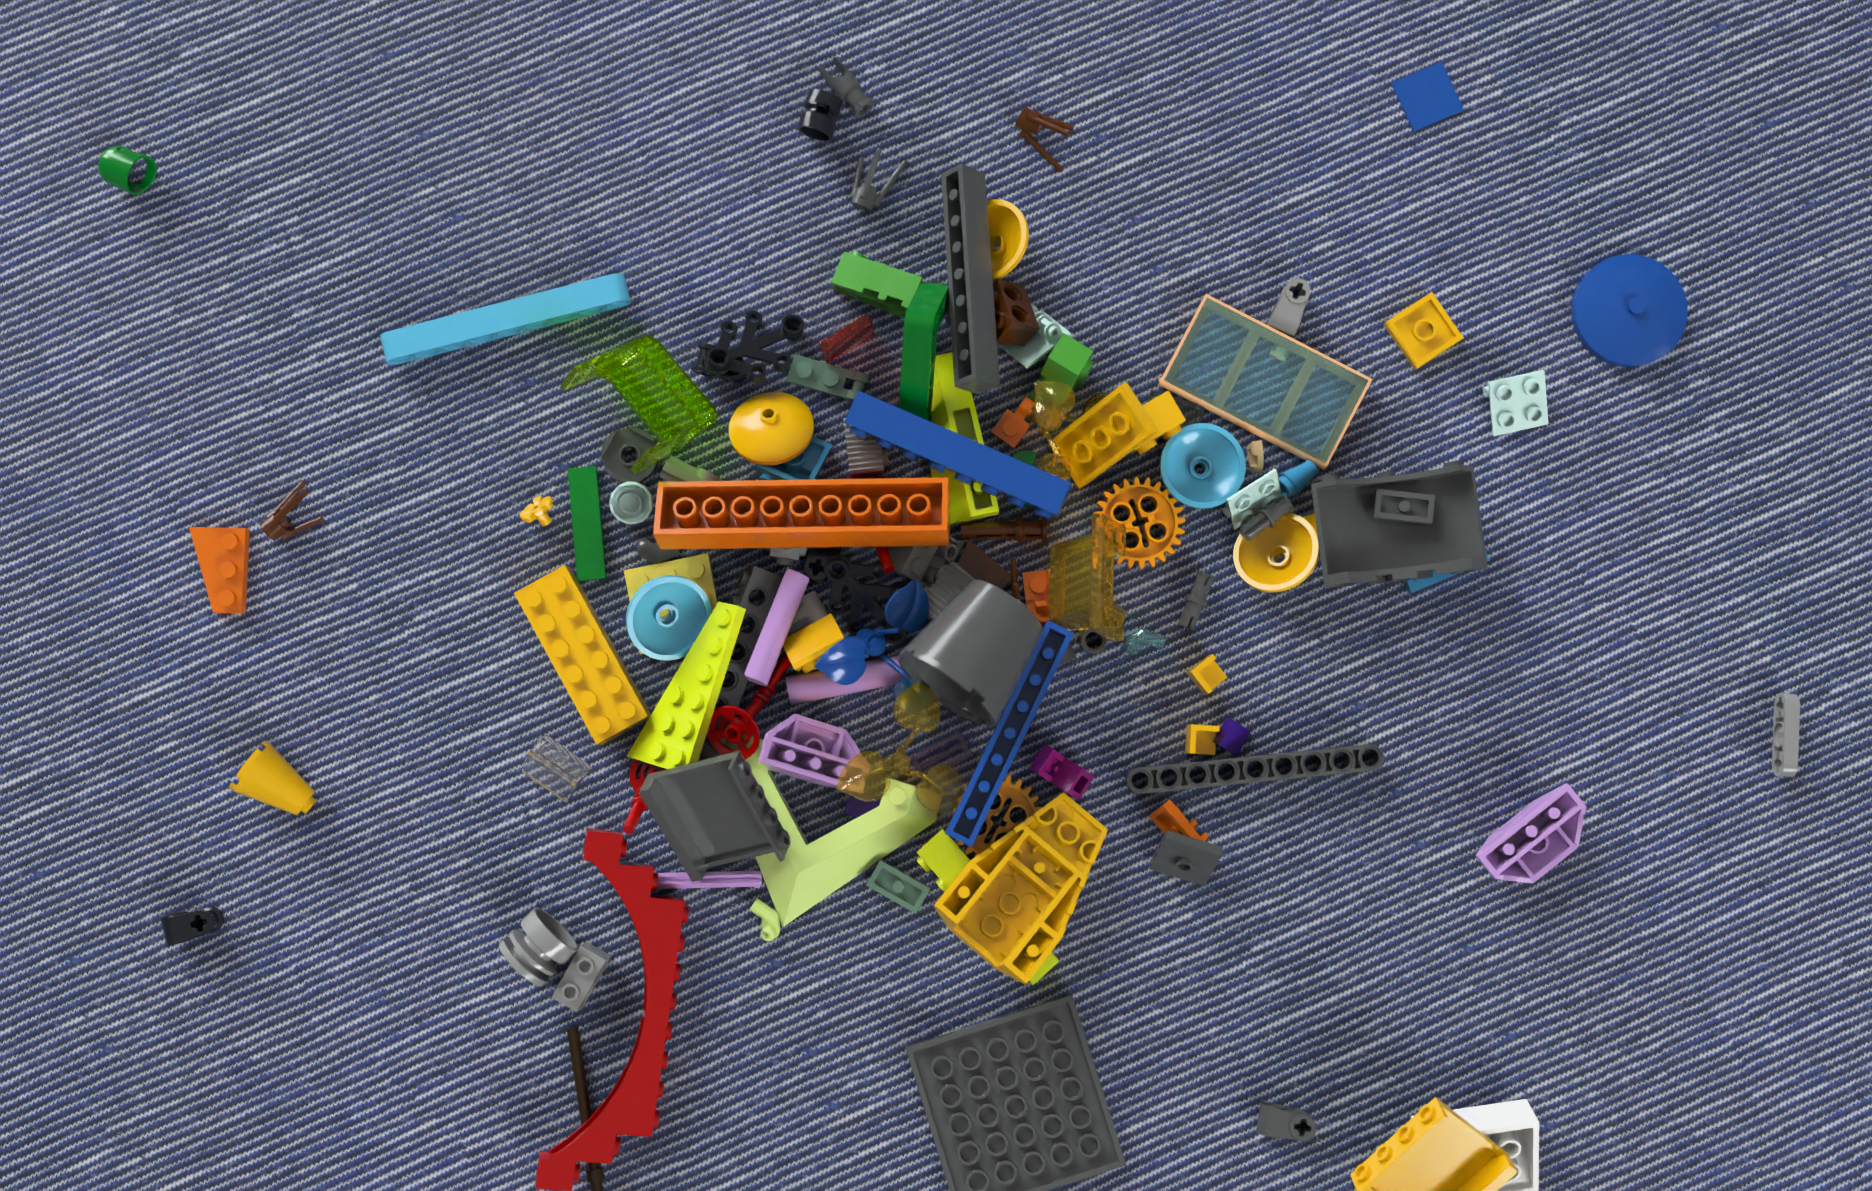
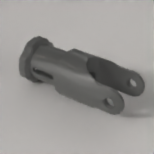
M834 57L833 61L842 73V77H833L820 66V75L835 94L843 101H846L852 108L855 118L863 117L873 108L875 104L873 98L866 96L861 90L858 80L837 57Z

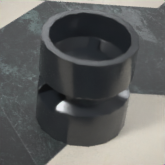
M810 89L804 103V108L807 111L801 113L797 126L798 131L812 139L820 141L832 140L836 128L834 119L839 117L843 100L828 91Z

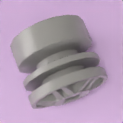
M534 907L521 921V926L525 933L517 929L512 930L509 933L510 938H504L499 943V949L516 972L532 984L542 987L548 982V975L554 976L557 973V968L552 960L560 964H566L578 951L579 947L571 934L553 916L539 907Z

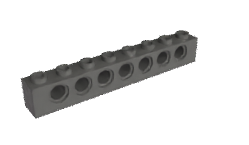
M748 565L747 570H742L738 579V585H740L738 594L733 596L729 603L746 609L744 617L747 616L749 618L750 627L745 632L739 631L736 643L740 647V654L738 657L730 659L727 668L730 674V681L721 687L718 697L720 707L739 706L748 682L744 674L783 579L780 575L752 565ZM756 589L760 593V600L756 605H752L749 602V594ZM722 714L716 721V730L719 729V724L724 718ZM729 721L726 722L725 728L731 724ZM724 737L723 739H721V742L723 744L725 743L726 738ZM708 738L704 741L700 753V761L720 756L711 746Z

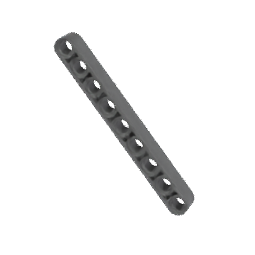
M1355 745L1132 768L1126 773L1125 785L1134 793L1144 794L1366 772L1379 769L1384 762V754L1376 745ZM1366 750H1370L1374 755L1372 764L1368 766L1362 760V755ZM1339 752L1345 757V764L1342 768H1337L1333 762L1334 756ZM1310 755L1314 756L1317 761V766L1313 771H1308L1305 768V759ZM1280 758H1284L1289 765L1287 772L1284 774H1280L1276 770V763ZM1251 761H1256L1260 766V772L1256 777H1251L1247 772V766ZM1225 763L1230 766L1232 771L1231 776L1227 780L1221 779L1218 775L1219 767ZM1197 766L1202 770L1203 778L1201 781L1194 783L1189 777V772L1193 767ZM1166 769L1171 770L1175 776L1173 783L1168 786L1163 785L1160 779L1161 773ZM1137 772L1143 773L1146 777L1145 785L1139 789L1135 788L1131 782L1133 775Z

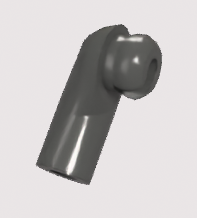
M647 538L640 539L637 542L638 554L654 564L680 555L678 549L660 550L658 545Z

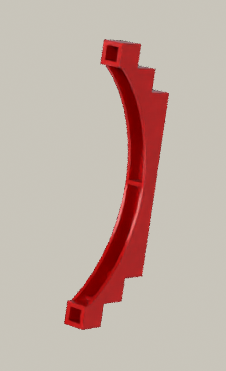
M586 828L582 858L584 861H591L612 884L624 902L638 936L643 958L645 982L643 1013L639 1031L630 1058L618 1082L600 1107L568 1138L549 1151H539L535 1177L536 1189L572 1191L573 1182H579L581 1163H576V1161L612 1164L613 1154L618 1155L621 1138L616 1136V1134L652 1137L653 1128H658L660 1110H656L657 1098L662 1099L664 1080H660L661 1069H666L668 1063V1051H664L665 1040H670L672 1034V1022H668L670 1010L674 1011L676 1006L677 994L672 993L674 981H679L681 964L677 963L678 952H683L685 935L681 934L682 923H687L689 906L685 905V900L682 897L651 894V890L657 889L658 873H654L652 865L620 861V857L625 858L627 850V840H623L622 832Z

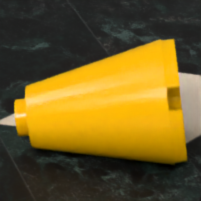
M265 740L262 743V747L265 749L260 751L257 748L236 774L239 777L237 779L239 780L238 784L236 785L231 782L229 789L294 815H298L301 811L306 814L316 802V799L312 797L315 791L281 754Z

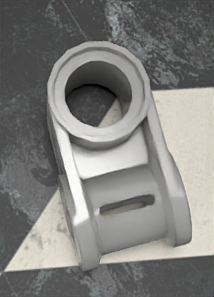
M1296 278L1287 283L1271 313L1268 326L1294 337L1311 292L1310 286L1305 280ZM1294 288L1299 290V297L1297 299L1292 297V290Z

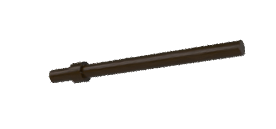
M576 1026L566 1030L581 1125H583L591 1117L592 1113L579 1029ZM587 1162L588 1169L585 1172L587 1182L591 1184V1191H604L602 1180L605 1179L603 1166H600L599 1163Z

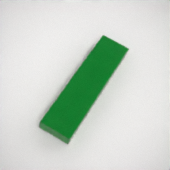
M598 467L568 468L577 581L607 579Z

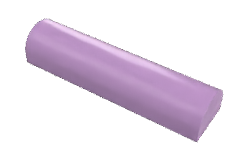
M789 568L788 570L786 569L744 674L748 681L762 686L768 685L810 580L804 574Z
M898 655L889 657L898 666H900L897 659ZM881 658L865 661L866 669L864 674L850 685L838 684L819 670L807 674L787 676L786 684L790 703L794 705L893 686L902 680L903 677Z

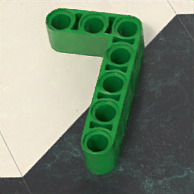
M921 281L906 310L904 319L899 408L931 422L937 330L949 305L948 285Z

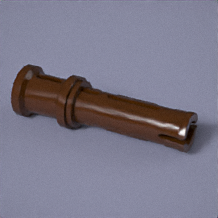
M1018 517L1015 521L961 522V540L1015 539L1018 543H1022L1024 540L1041 539L1042 542H1047V519L1042 517L1041 519L1023 520L1022 517Z

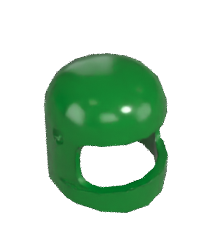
M112 146L106 149L98 163L99 174L106 183L133 195L143 193L155 180L157 174L156 162L152 157L131 151L122 146ZM144 158L147 166L144 180L140 184L129 182L128 175L132 166L139 159Z

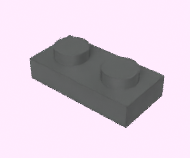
M1376 489L1372 519L1431 525L1433 523L1435 495Z

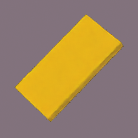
M1125 382L1050 440L1049 444L1078 488L1081 489L1159 430L1128 383Z

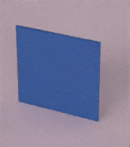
M1442 62L1391 83L1413 132L1464 111Z

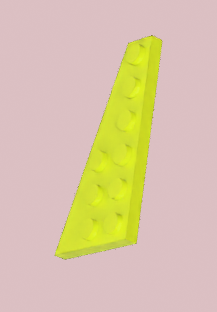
M718 601L631 747L627 757L665 769L698 762L746 612L745 608Z

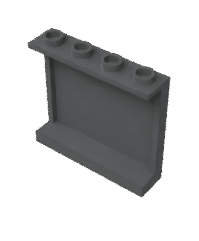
M740 751L647 775L638 793L692 882L702 880L709 867L775 852L779 861H784L791 843L790 836L780 824L775 809L770 806L762 786L757 783L752 774L750 764L744 760Z

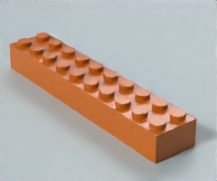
M944 477L658 482L653 535L660 550L950 546L949 479Z

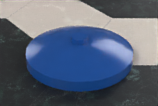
M1636 254L1613 256L1590 269L1578 283L1571 303L1572 323L1580 342L1596 358L1619 367L1643 366L1666 355L1680 340L1688 315L1686 296L1675 275L1660 262Z

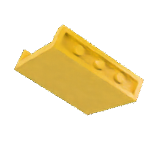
M1435 1097L1427 1105L1423 1106L1405 1125L1401 1126L1390 1139L1380 1145L1368 1159L1358 1165L1350 1175L1357 1191H1497L1518 1171L1509 1154Z

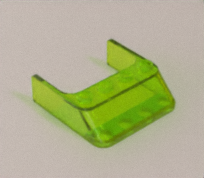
M641 336L574 366L561 384L562 389L565 391L595 377L609 381L655 435L660 443L646 450L631 468L633 474L682 450L717 419V411L662 344L651 336Z

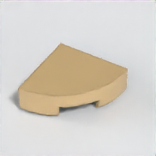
M1262 440L1252 441L1246 449L1250 472L1254 474L1263 471L1264 455Z

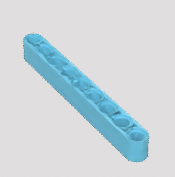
M615 273L391 330L381 334L380 338L386 363L388 365H398L629 305L631 299L624 274Z

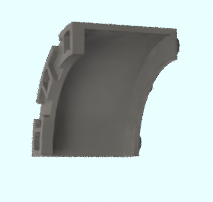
M1451 461L1444 463V468L1396 475L1395 471L1378 473V477L1340 479L1339 474L1323 476L1322 482L1311 484L1324 587L1353 586L1360 583L1370 585L1432 578L1433 571H1436V575L1448 573L1453 575L1488 569L1474 466L1462 465L1461 461ZM1385 489L1435 495L1433 523L1426 525L1372 519L1375 490Z

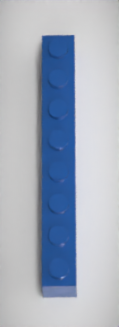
M858 391L844 421L851 428L849 432L857 437L865 439L866 435L877 439L875 444L890 451L892 447L903 450L901 455L912 461L917 462L919 458L928 461V467L940 473H944L945 469L955 473L954 478L968 485H970L971 481L982 485L980 490L993 496H997L998 492L1008 496L1007 502L1023 508L1024 504L1035 508L1033 513L1048 520L1051 516L1058 518L1072 487L1071 482L861 391Z
M1048 620L1045 623L1043 634L992 733L945 831L946 835L972 847L1074 635L1073 632Z

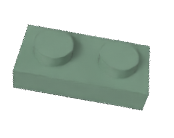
M881 859L866 884L869 888L917 914L931 889Z

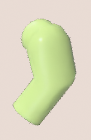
M757 898L749 910L761 918V937L765 941H773L780 933L779 914Z

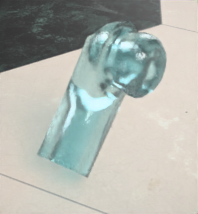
M1140 629L1127 637L1124 647L1130 655H1137L1140 650L1148 645L1163 649L1167 636L1146 629Z

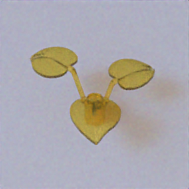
M1036 382L1035 404L1029 412V419L1041 427L1040 434L1044 435L1054 451V455L1052 453L1044 454L1039 459L1036 468L1067 481L1071 471L1070 460L1065 456H1060L1061 452L1049 432L1059 429L1062 420L1074 422L1078 419L1065 415L1074 406L1075 393L1070 386L1061 382ZM1101 392L1091 396L1083 407L1082 415L1105 398L1108 393Z
M916 681L897 697L893 708L897 723L904 729H912L911 734L897 748L895 753L885 756L883 760L880 754L874 751H864L855 755L844 767L838 780L837 790L859 800L875 801L886 794L890 785L889 777L905 774L906 776L923 779L917 785L915 793L919 802L924 807L938 813H954L962 798V782L958 773L947 765H935L928 770L927 775L910 770V759L904 753L906 747L917 735L918 730L924 733L934 731L941 717V709L936 695L927 685Z

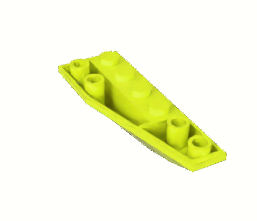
M953 352L936 355L932 423L984 445L972 392L955 387ZM931 469L932 478L948 477L950 526L999 514L996 496L980 490L982 485L971 481L970 485L960 482L954 478L955 473L946 469L944 473Z

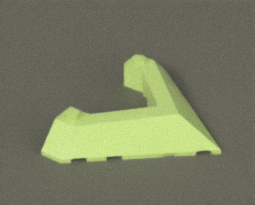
M744 734L742 736L744 740L746 739L747 734ZM752 736L749 743L746 744L747 749L750 748V746L752 745L754 736ZM760 738L759 747L751 757L745 759L750 764L752 774L757 783L762 786L767 801L775 809L780 824L790 836L791 843L784 861H779L775 852L756 856L773 904L779 914L782 927L933 824L943 797L942 793L888 777L879 806L808 843L786 799L783 797L771 770L758 762L764 739ZM726 739L724 745L737 751V745L730 743Z

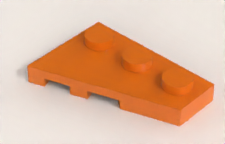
M189 527L213 613L246 614L250 529Z

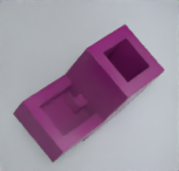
M1046 744L1036 753L1033 763L1029 768L1078 801L1094 778L1085 769L1065 758Z

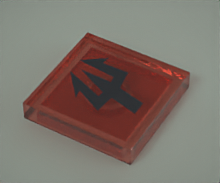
M864 314L820 341L818 346L825 363L829 364L874 336L873 323L869 316Z

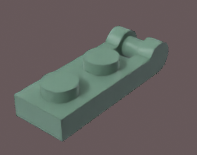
M794 354L786 381L793 385L853 402L858 391L863 392L864 386L868 385L870 376L862 372L848 370ZM846 380L854 382L852 390L844 389Z

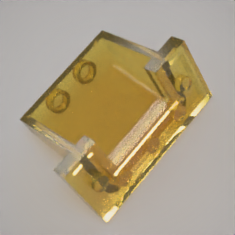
M1104 513L1092 514V533L1052 546L1050 565L1047 569L1050 585L1046 601L1049 608L1050 622L1069 631L1090 629L1113 642L1124 641V612L1113 606L1114 557L1126 556V528Z

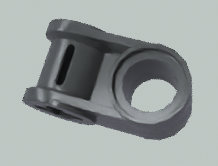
M1261 1102L1256 1132L1273 1138L1307 1141L1315 1135L1316 1124L1304 1110L1270 1102ZM1301 1119H1303L1307 1126L1301 1127L1300 1131H1298L1294 1125L1295 1123L1299 1124Z

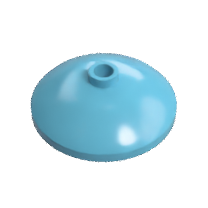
M1196 423L1183 427L1180 432L1169 438L1160 457V475L1164 486L1176 500L1193 508L1208 509L1227 502V498L1237 493L1245 476L1246 462L1240 444L1228 431L1213 424ZM1198 464L1203 467L1202 474L1195 472V465Z
M676 575L661 576L644 584L632 597L626 613L627 632L633 644L646 656L663 661L680 659L689 652L711 615L712 607L706 593L692 580ZM663 609H668L666 616H660V612Z

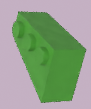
M844 252L831 285L835 291L905 319L906 310L922 281V277L890 267L884 263L869 260L858 252H852V254Z
M1063 333L1049 355L1040 373L1042 377L1040 380H1037L1029 399L1057 416L1075 386L1081 388L1089 376L1091 367L1094 364V361L1090 360L1093 350Z

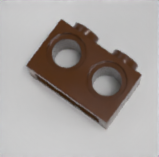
M997 279L993 283L997 341L1024 347L1040 329L1025 286Z

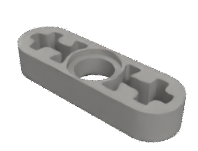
M1779 693L1774 701L1772 771L1775 776L1794 777L1798 769L1800 700L1796 694Z

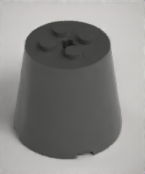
M973 580L901 651L897 659L906 674L913 680L918 677L927 686L924 688V691L939 703L970 722L980 725L982 721H985V725L988 728H992L998 722L1043 634V627L1024 603L988 582Z

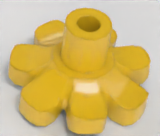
M550 496L534 498V504H528L520 512V518L526 521V523H531L537 519L542 526L548 525L552 519L547 514V510L553 507V499Z

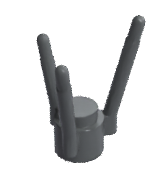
M881 148L876 149L865 182L861 183V185L864 158L859 157L854 186L850 195L852 198L851 204L868 212L872 211L873 206L879 208L882 198L907 165V160L904 159L877 195V188L870 184L882 150Z

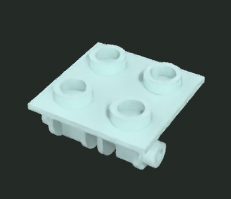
M1033 304L1031 306L1040 329L1027 344L1022 347L1005 342H997L1001 348L1026 369L1051 351L1063 333L1068 336L1072 335L1043 310L1038 311L1037 307Z
M1544 370L1489 381L1488 385L1483 387L1484 397H1489L1493 436L1549 424Z
M1273 469L1226 499V507L1222 508V511L1227 518L1231 517L1234 530L1245 525L1258 515L1260 508L1264 509L1281 496L1277 470Z

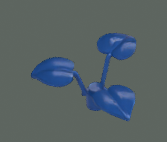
M913 579L908 585L895 592L888 600L885 607V617L887 622L895 628H877L875 631L870 628L859 630L855 637L844 638L829 648L815 664L816 669L838 684L850 685L864 674L866 669L864 658L868 657V655L879 656L904 678L897 682L893 689L897 704L911 713L926 711L934 699L924 691L927 685L918 677L915 680L911 679L900 666L883 653L886 649L884 634L900 633L902 628L909 633H915L925 624L929 615V600L921 583Z

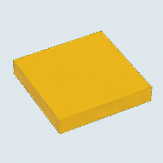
M1433 292L1383 324L1414 370L1420 368L1464 338Z

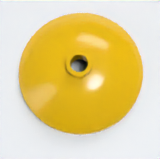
M998 199L987 201L993 281L1004 277L1018 265L1026 251L1029 239V228L1023 213L1012 203Z
M766 392L747 399L735 410L729 422V437L735 451L747 461L759 465H778L796 458L808 447L814 434L813 416L808 406L799 398L783 392Z
M1287 513L1275 522L1273 528L1267 527L1250 541H1247L1241 533L1238 535L1233 549L1235 568L1243 581L1254 589L1264 592L1289 590L1302 583L1314 570L1320 553L1318 537L1313 527L1304 518L1293 513ZM1285 557L1284 561L1276 562L1278 558Z

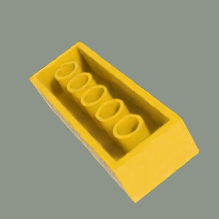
M563 565L514 593L596 745H603L649 719L651 712L582 586L577 581L572 568Z

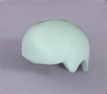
M628 481L622 483L615 488L610 496L609 502L612 514L618 521L627 525L643 522L652 512V494L646 486L638 482Z

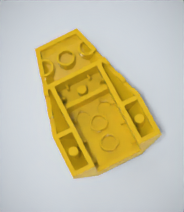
M1063 792L971 859L933 907L949 930L993 968L1023 984H1027L1062 939L1067 922L1075 909L1076 901L1082 888H1084L1090 868L1095 862L1108 829Z

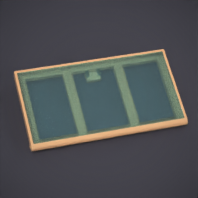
M1205 294L1163 376L1159 379L1158 385L1305 461H1312L1317 467L1325 470L1373 379Z

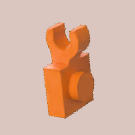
M1025 397L1015 413L1007 409L991 433L1015 449L1030 428V424L1024 420L1035 406V402Z

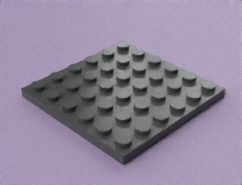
M1072 993L906 1046L905 1049L949 1191H1049L1126 1166Z

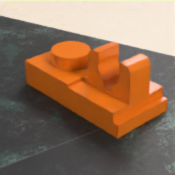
M1051 570L1022 573L1025 604L1039 620L1042 627H1044L1047 620L1057 624Z
M1170 799L1149 815L1164 834L1166 830L1202 841L1208 838L1206 832L1200 836L1195 831L1194 827L1198 822L1193 820L1189 823L1181 810Z

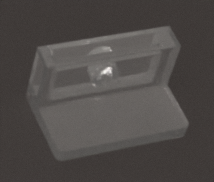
M545 734L529 750L521 771L567 803L571 799L576 787L589 774L592 767Z

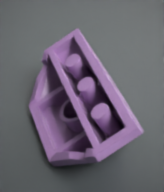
M799 714L791 715L765 734L758 761L770 770L821 786L856 793L864 792L870 767L847 730Z
M1565 783L1532 801L1492 833L1475 856L1494 879L1534 883L1579 847L1586 805L1570 785Z

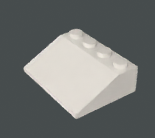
M1527 1099L1453 1110L1504 1149L1514 1163L1518 1173L1497 1191H1539V1121Z

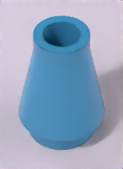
M1307 460L1301 465L1280 473L1278 480L1281 495L1286 496L1288 499L1297 497L1310 480L1318 474L1316 465L1312 461Z

